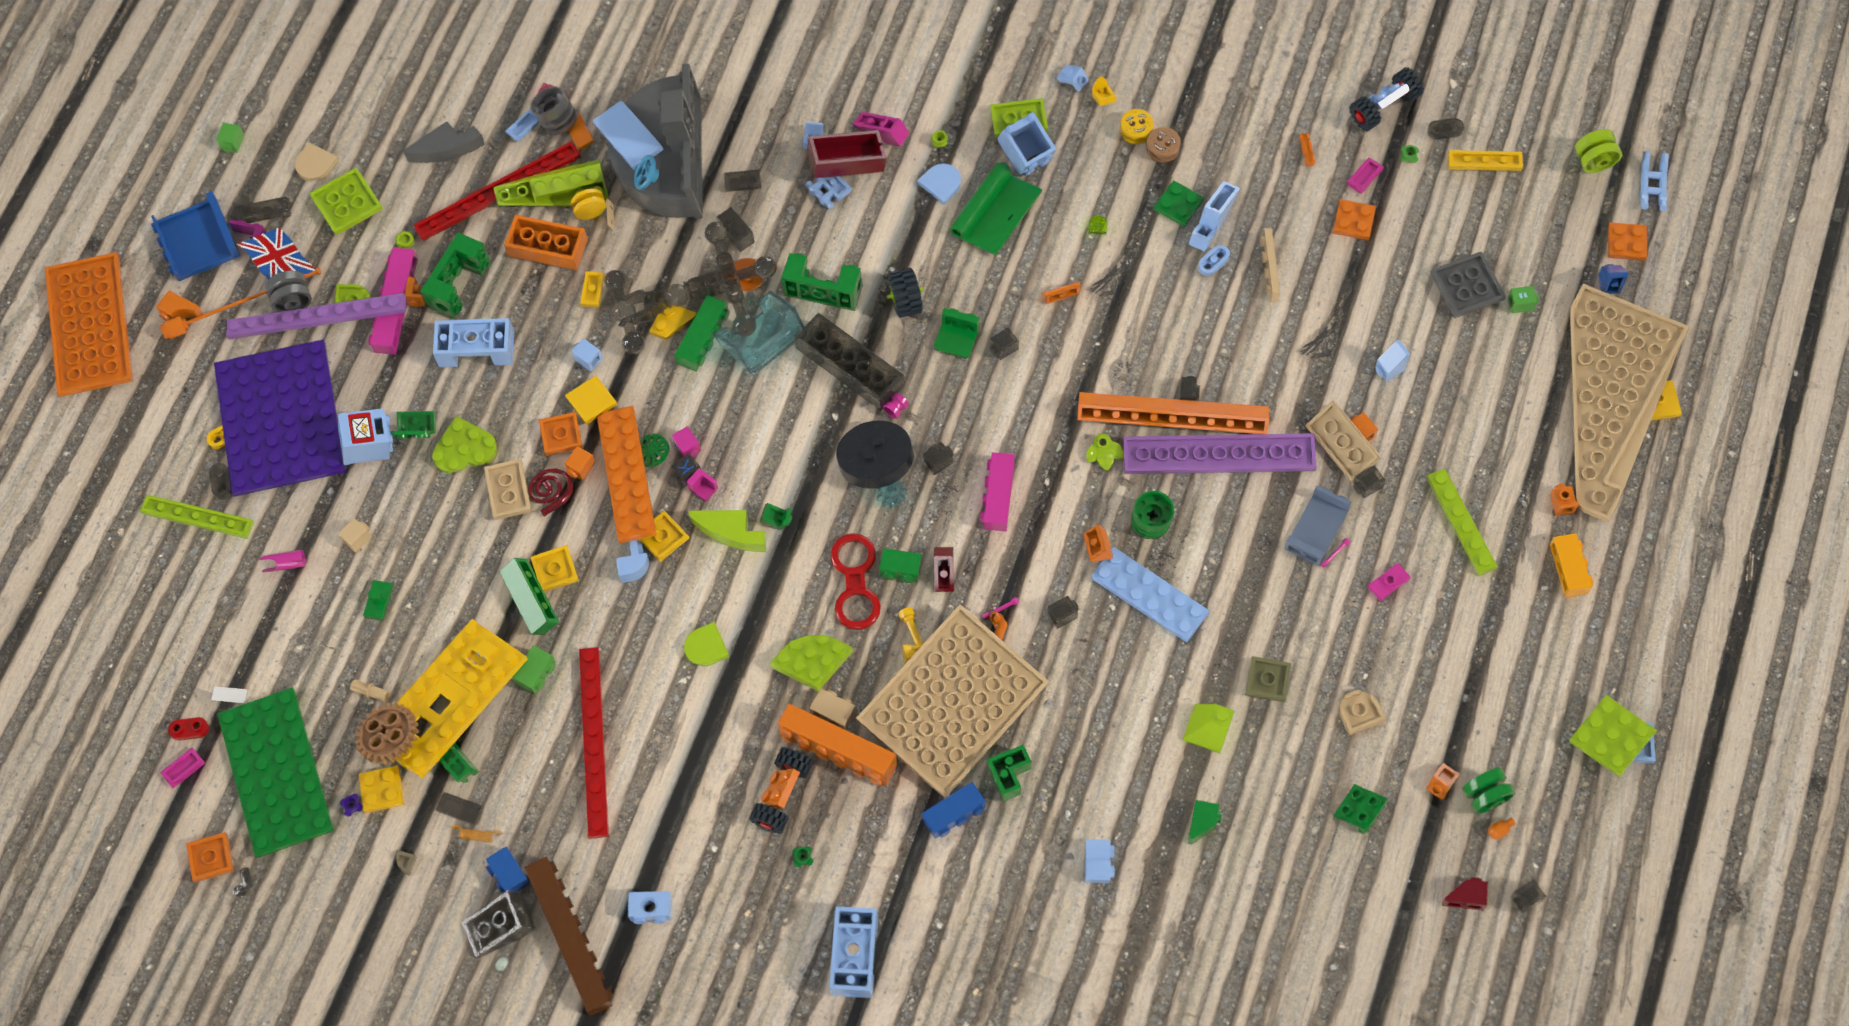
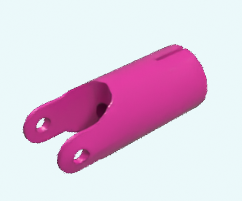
M303 550L278 553L259 558V560L271 559L277 564L276 567L264 569L262 572L281 571L306 566Z

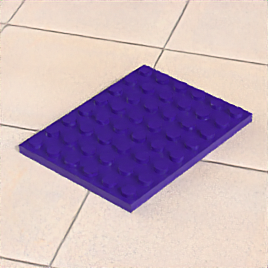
M324 339L214 362L231 491L234 497L346 473L339 439L338 417L327 348Z

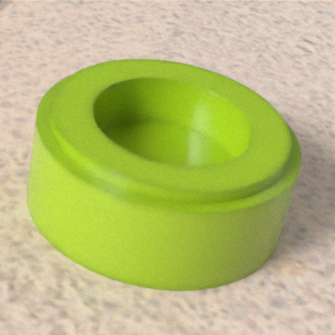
M400 232L396 236L395 240L398 248L409 249L413 246L414 237L410 232Z

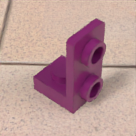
M242 220L229 221V225L234 232L251 235L250 239L266 233L264 226L257 223L249 224Z

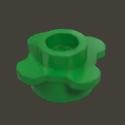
M805 846L793 849L792 855L795 857V867L800 868L802 865L811 866L813 864L811 847Z

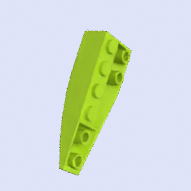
M600 159L544 172L494 187L498 205L571 206V199L577 193L586 189H598L603 193L604 199L609 198Z

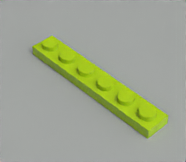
M1444 468L1427 475L1430 486L1478 576L1496 570L1498 566L1446 469Z

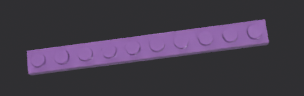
M404 293L231 319L227 320L226 336L228 339H236L406 313V296Z

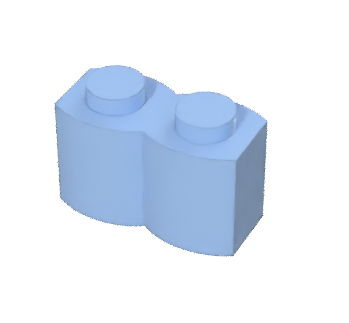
M1086 839L1085 883H1110L1111 878H1114L1115 870L1110 861V858H1114V846H1111L1110 840Z

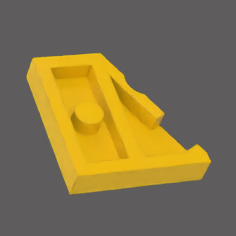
M665 301L649 332L651 335L668 340L676 331L684 328L685 324L692 319L694 320L697 313Z

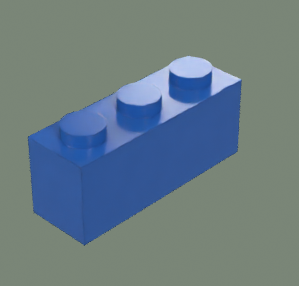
M971 782L923 812L922 820L935 839L939 836L942 838L948 835L953 827L964 825L972 815L978 816L985 810L986 801L974 783Z

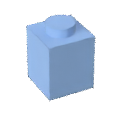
M584 338L580 343H576L571 351L574 360L590 372L603 359L601 351Z

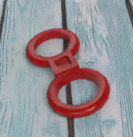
M850 533L836 540L831 548L830 558L832 564L838 572L845 575L846 590L839 595L835 603V614L843 626L852 630H862L874 624L880 615L881 605L879 598L873 591L867 589L865 584V572L873 566L876 559V550L869 538L861 534ZM849 542H859L867 548L868 558L861 566L855 568L847 567L840 562L838 557L841 547ZM855 595L867 597L873 605L870 616L859 622L848 619L843 613L845 601Z

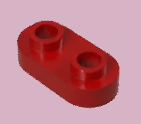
M201 717L175 720L168 727L169 735L177 741L202 738L209 732V724ZM197 724H200V727L198 729H195V726ZM180 726V730L175 731V729Z

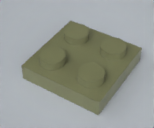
M1252 656L1245 695L1285 703L1291 663Z

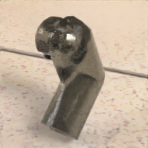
M248 867L239 870L242 882L234 887L233 893L235 896H246L253 886V880Z

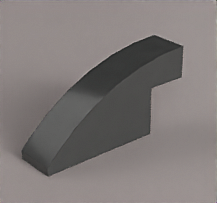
M446 121L404 149L403 152L408 162L434 163L464 156L485 145L482 134L475 126L459 135Z

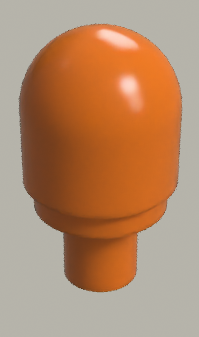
M1512 817L1506 821L1498 820L1490 825L1488 834L1493 839H1501L1510 832L1509 828L1516 825Z

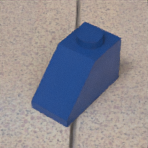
M1607 264L1602 266L1598 274L1601 291L1608 294H1620L1628 278V272L1621 265Z

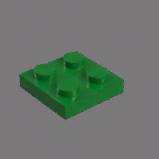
M1173 180L1154 205V211L1185 227L1203 203L1204 197Z

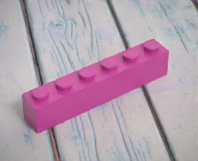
M392 248L391 254L388 255V269L384 272L385 282L384 286H381L380 296L405 293L408 277H414L418 257L414 249ZM405 313L380 316L373 319V333L369 336V345L374 353L396 355Z

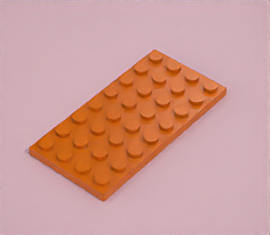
M115 252L45 267L57 395L63 397L133 382L118 253Z

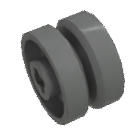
M292 270L283 271L268 279L265 288L275 313L307 308L311 304L312 297L303 273Z

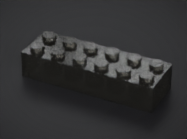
M819 312L794 338L797 350L880 411H882L886 402L891 401L892 395L898 393L905 386L904 375Z

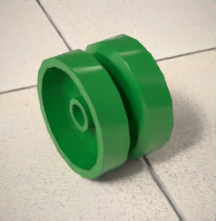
M1501 767L1480 774L1462 787L1466 797L1474 799L1471 806L1477 815L1489 812L1515 796L1516 793L1512 785L1504 783L1507 777Z

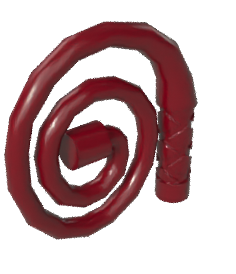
M557 468L546 469L535 475L531 480L528 488L529 497L540 504L554 501L540 510L545 517L569 500L573 491V483L565 471ZM548 473L563 475L568 485L566 492L559 497L562 491L560 479L551 475L542 477L543 475ZM538 480L535 485V492L541 497H547L553 492V486L549 480H554L558 485V489L552 497L539 499L533 495V485ZM541 483H543L542 485L548 492L542 493L539 490Z

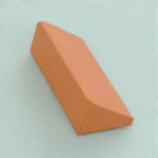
M1073 282L1042 292L1041 295L1044 303L1049 304L1079 294L1080 282Z
M1098 524L1083 533L1091 562L1113 558L1107 532L1102 526Z

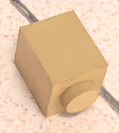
M355 518L338 533L342 542L355 553L372 537L368 531L370 529L368 525L363 521L359 523Z

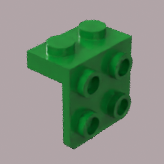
M944 308L942 324L934 344V349L965 359L969 358L980 329V317L972 313L965 314L959 312L954 308Z
M436 411L397 412V430L391 431V435H396V438H412V435L415 438H430V434H436Z

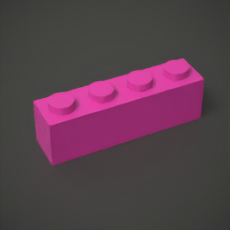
M992 452L991 459H987V470H990L989 476H985L984 487L988 489L987 494H983L982 505L986 506L985 511H981L980 522L984 523V530L1007 532L1015 454Z

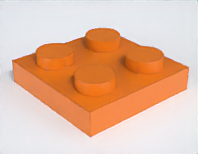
M1340 199L1333 234L1369 241L1376 206Z
M1609 222L1608 258L1646 261L1647 225Z
M576 412L539 420L546 456L572 451L577 446L583 448Z
M226 832L186 843L191 876L194 883L234 872L229 839Z

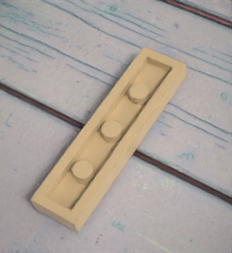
M1272 228L1264 229L1263 236H1260V245L1264 247L1262 261L1266 263L1267 267L1264 268L1265 279H1268L1269 283L1266 285L1267 295H1270L1271 302H1278L1280 288Z

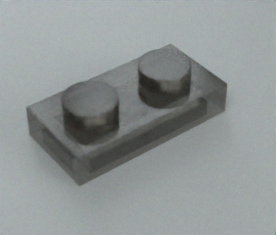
M760 169L724 173L725 191L761 189Z

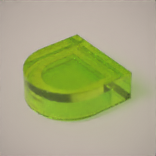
M1101 215L1093 216L1089 220L1088 234L1107 235L1106 218Z

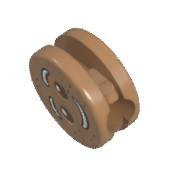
M1167 127L1154 129L1147 138L1146 150L1149 157L1160 163L1174 160L1180 151V137L1177 132Z

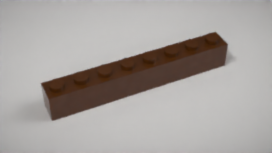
M546 856L525 866L524 868L587 1013L592 1016L613 1006L610 1000L614 998L610 988H605L602 982L606 980L601 968L597 970L595 962L598 960L594 951L588 950L587 944L590 943L585 932L581 933L579 926L582 925L578 915H573L571 908L574 906L570 897H565L563 891L566 890L562 879H557L555 873L558 872L555 862H550Z

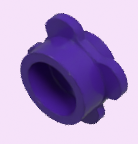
M357 794L347 796L340 801V805L345 810L344 815L347 817L363 810V805L360 804Z

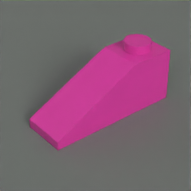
M861 112L852 124L861 131L879 130L882 142L894 146H901L910 134L900 118Z

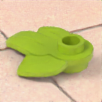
M1100 433L1093 439V445L1087 449L1086 459L1088 463L1097 460L1100 467L1108 471L1114 462V458H1124V451L1119 443L1111 440L1110 436ZM1099 440H1105L1106 445H1100Z

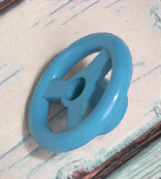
M652 155L644 156L637 165L634 184L638 190L647 188L650 183H655L658 179L659 170L656 169V161Z

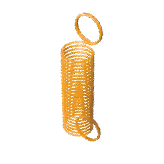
M452 826L454 829H463L460 826ZM464 829L462 830L463 834L460 831V839L473 840V836L476 841L490 842L486 833L492 841V833L502 835L503 832L499 830L493 831L501 833L479 832L480 830Z

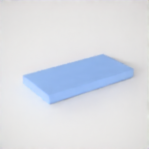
M622 100L593 120L594 125L634 171L644 156L652 155L654 157L664 150L662 145Z

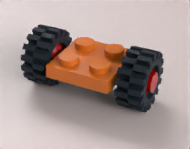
M787 747L780 748L774 762L780 770L775 771L771 775L770 785L761 797L762 802L755 804L749 820L755 823L756 826L778 834H782L789 819L785 813L780 812L778 809H784L797 778H807L813 765V760L810 757Z

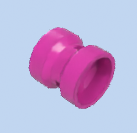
M894 393L891 401L886 402L883 409L890 417L897 419L901 415V411L909 406V403L901 394Z

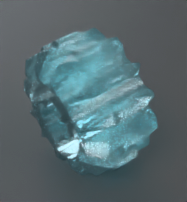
M898 480L891 485L876 488L877 501H882L883 507L889 504L891 509L893 504L899 507L900 501L905 502L907 489H905V482Z

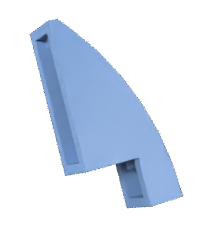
M1225 181L1222 182L1204 206L1200 222L1192 232L1188 245L1204 252L1207 250L1227 217L1239 193V187Z

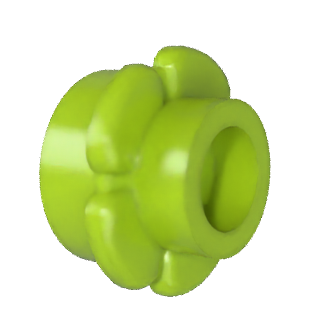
M941 130L935 131L931 136L933 146L944 147L947 145L948 136Z

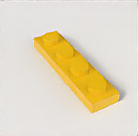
M1449 150L1448 169L1522 171V152Z

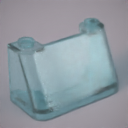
M771 290L763 295L759 301V307L762 312L734 333L729 327H723L714 334L719 344L750 374L758 373L801 339L805 333V327L795 307Z

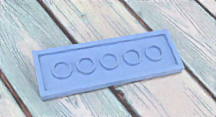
M1113 547L1111 549L1113 558L1103 560L1091 575V579L1187 643L1208 616L1210 610Z

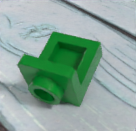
M767 503L764 506L760 522L781 530L789 526L792 520V515H790L792 509L788 507L784 510Z

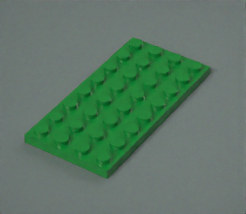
M292 687L217 713L255 857L260 858L334 832L295 689Z

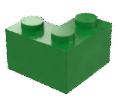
M1024 744L987 759L988 771L1003 802L1021 795V785L1016 775L1032 769V761Z

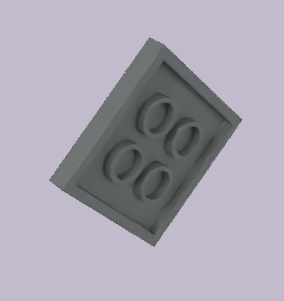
M1482 251L1431 269L1430 274L1454 319L1506 299V295Z

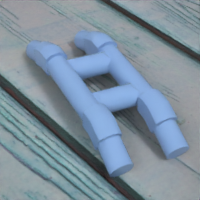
M1643 152L1640 204L1644 210L1649 207L1648 194L1659 195L1658 204L1660 210H1667L1666 192L1669 156L1667 153L1661 154L1659 172L1649 171L1650 152ZM1648 178L1659 179V188L1648 187Z

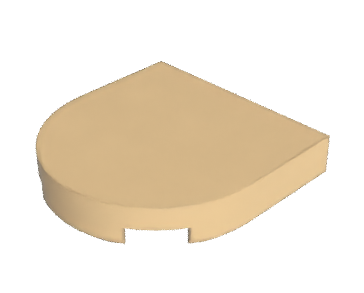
M308 142L296 158L295 168L299 176L306 181L323 179L330 173L339 159L337 156Z
M1361 690L1351 691L1340 702L1339 715L1349 736L1386 721L1376 698Z

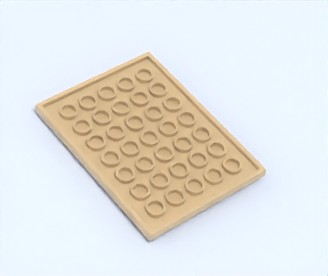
M960 604L855 720L946 799L1045 688L1049 681Z

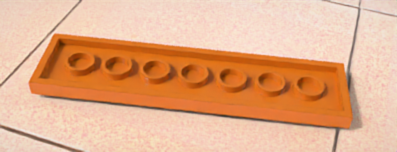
M634 406L603 412L597 416L618 542L621 544L656 536V526Z

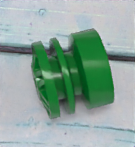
M1151 490L1141 494L1137 498L1131 514L1133 530L1145 539L1162 537L1167 533L1174 516L1172 500L1160 491Z

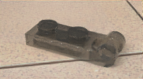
M280 197L238 206L239 219L246 223H254L278 217L288 218L291 216V209L288 207L290 205L289 198Z

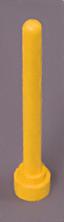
M912 607L904 608L898 612L900 620L907 624L915 645L921 647L923 642L914 623V610Z

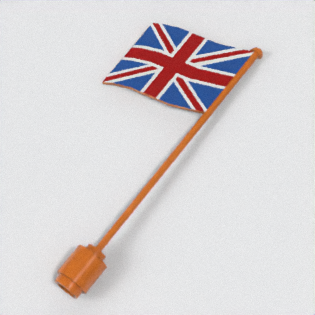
M279 228L237 244L249 254L260 272L267 279L277 273L291 270L303 273L305 278L321 274V270L319 268L315 269L302 256L290 237ZM264 290L188 321L180 316L163 322V325H160V329L165 339H173L186 334V329L189 328L188 324L267 294V291Z

